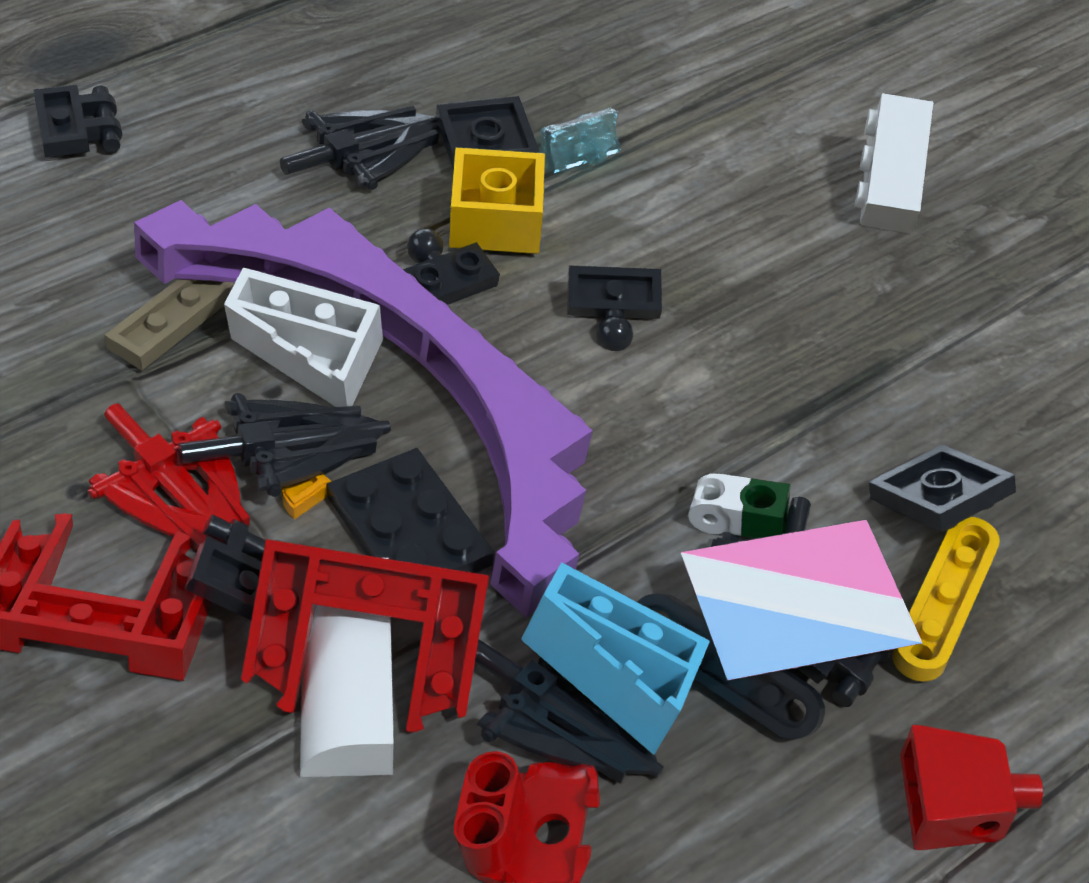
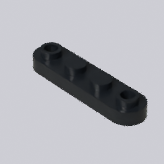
M649 594L637 601L656 613L666 612L671 621L710 641L694 678L695 680L783 738H804L812 735L820 728L825 717V705L820 693L814 687L786 669L727 680L702 614L669 594ZM795 699L800 700L805 705L806 714L802 720H797L791 715L790 705Z

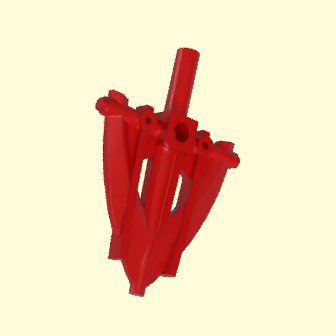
M115 403L106 409L104 413L105 418L133 448L135 462L123 459L118 462L119 471L110 476L101 473L90 478L89 483L92 486L89 487L88 494L91 499L104 497L127 515L166 535L174 537L175 532L191 537V547L196 552L199 545L207 537L202 532L211 514L228 522L236 519L250 526V516L241 506L239 487L229 457L181 463L179 459V443L219 438L217 436L218 430L222 429L218 420L214 421L212 419L207 422L204 417L199 418L192 425V431L186 433L176 430L171 433L172 442L168 443L160 433L150 438L121 404ZM187 470H196L209 485L208 495ZM159 485L179 507L166 504L154 492Z

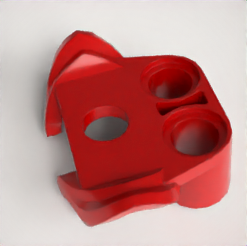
M493 751L477 756L469 764L465 773L454 821V835L468 872L476 879L486 883H580L592 853L591 845H582L588 808H599L600 806L597 771L594 765L589 764L573 766L553 762H538L530 764L527 772L519 773L514 759L506 753ZM559 820L569 826V833L561 842L546 844L537 839L539 828L548 821ZM486 839H492L485 844H479Z

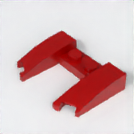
M55 514V527L52 533L35 536L22 535L20 519L11 522L0 542V650L21 653L27 639L125 655L128 656L129 672L184 681L211 601L184 589L194 559L185 555L191 548V537L181 532H175L145 601L51 586L73 527L72 514Z
M266 539L241 680L249 684L257 674L284 694L276 706L285 712L294 713L316 605L424 622L406 731L417 732L425 729L421 717L454 706L456 707L458 717H465L489 575Z

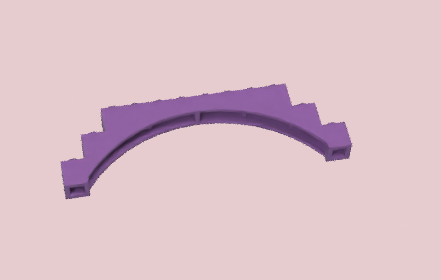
M182 200L134 222L135 258L164 284L173 279L236 282L244 267L380 305L383 336L419 361L452 394L470 418L487 449L498 479L504 510L505 538L504 547L496 552L490 585L528 618L535 612L561 562L576 570L579 553L574 549L570 541L561 534L579 522L586 489L570 473L585 463L593 430L579 416L570 412L551 396L545 387L538 385L518 368L511 358L504 356L485 340L479 331L471 328L453 313L446 303L438 300L420 285L414 276L406 273L388 258L382 249L375 247L362 236L350 222L342 219L331 208H327L285 230L276 218L270 217L257 204H254L210 226L201 214H196Z

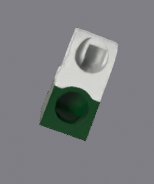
M724 474L705 475L698 480L688 514L689 521L695 528L708 534L730 532L734 535L757 539L782 535L789 511L791 484Z

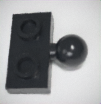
M424 228L415 231L409 237L407 251L411 259L418 264L403 270L414 276L420 285L447 305L498 286L500 273L477 242L442 255L443 241L437 232Z
M569 265L567 315L605 317L599 323L596 330L597 341L603 348L610 351H621L630 346L633 340V329L625 318L660 319L662 313L661 269Z

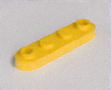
M969 517L958 523L954 528L948 529L911 607L909 614L922 644L893 649L892 659L896 668L904 676L912 680L932 681L941 676L946 668L1000 544V538L996 529L985 520Z

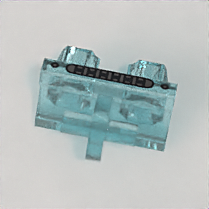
M608 108L596 113L578 116L577 119L559 125L553 124L542 128L540 131L542 150L547 153L549 169L557 173L587 162L596 165L604 162L606 156L620 152V143L616 134L617 111Z

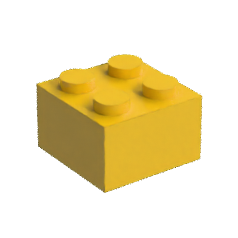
M456 147L449 248H462L477 242L482 250L539 254L543 219L545 154Z

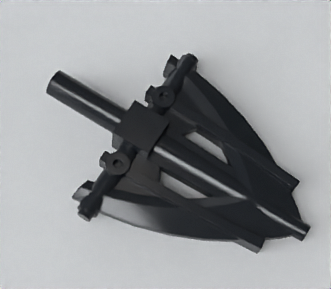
M414 106L392 111L359 110L318 115L317 112L310 110L306 113V117L302 119V124L308 130L317 131V142L323 144V146L280 159V167L282 172L288 175L329 162L335 170L343 168L345 174L354 175L357 187L365 185L368 189L374 190L378 186L377 180L406 165L424 148L437 144L439 138L437 128L439 125L436 116L416 114Z
M235 393L231 397V401H225V407L228 414L237 416L235 417L234 430L238 436L179 443L178 455L181 463L240 456L244 466H250L251 473L258 475V492L266 490L268 495L277 497L281 494V489L284 486L324 474L354 457L376 453V440L382 434L390 433L391 427L388 420L378 421L361 415L360 406L328 407L297 401L246 400V397L241 393Z
M478 641L475 663L511 687L510 693H505L501 697L499 709L501 710L497 714L494 712L486 713L478 721L477 725L483 728L481 736L484 741H495L499 737L526 751L573 766L580 764L594 765L597 771L620 784L625 778L626 773L650 774L656 779L660 776L664 766L657 762L656 755H653L542 657L539 658L538 663L531 660L522 668L483 641ZM571 694H575L576 696H578L579 698H581L583 701H585L586 703H588L589 705H591L593 708H595V709L598 711V713H596L594 710H592L591 708H589L588 706H586L584 703H582L581 701H579L578 699H576V698H575L574 696H572ZM547 717L554 720L555 722L562 725L563 727L570 730L576 735H571L570 733L566 732L562 728L547 720Z

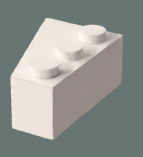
M882 93L877 110L869 109L865 126V135L869 136L867 145H864L860 162V171H864V182H859L855 199V207L861 208V226L912 234L921 209L933 101Z
M243 267L224 303L231 339L333 406H353L383 341L380 305Z

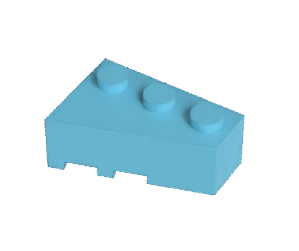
M562 562L543 594L521 638L525 644L653 755L679 715L710 642L704 637Z

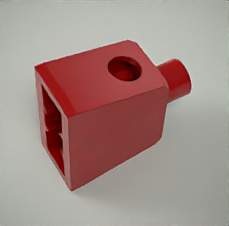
M923 725L911 726L900 753V761L914 850L923 851L999 841L1005 838L1017 814V808L1039 809L1043 800L1041 777L1039 774L1011 773L1006 747L999 739Z

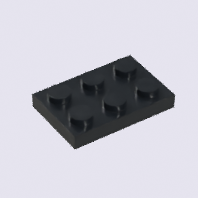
M418 448L327 483L328 499L367 556L389 558L391 560L476 573L493 565L494 551Z

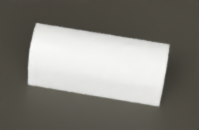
M316 605L301 678L300 777L393 775L394 740L390 617Z

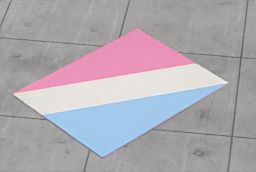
M867 520L681 552L727 680L922 644L921 638Z

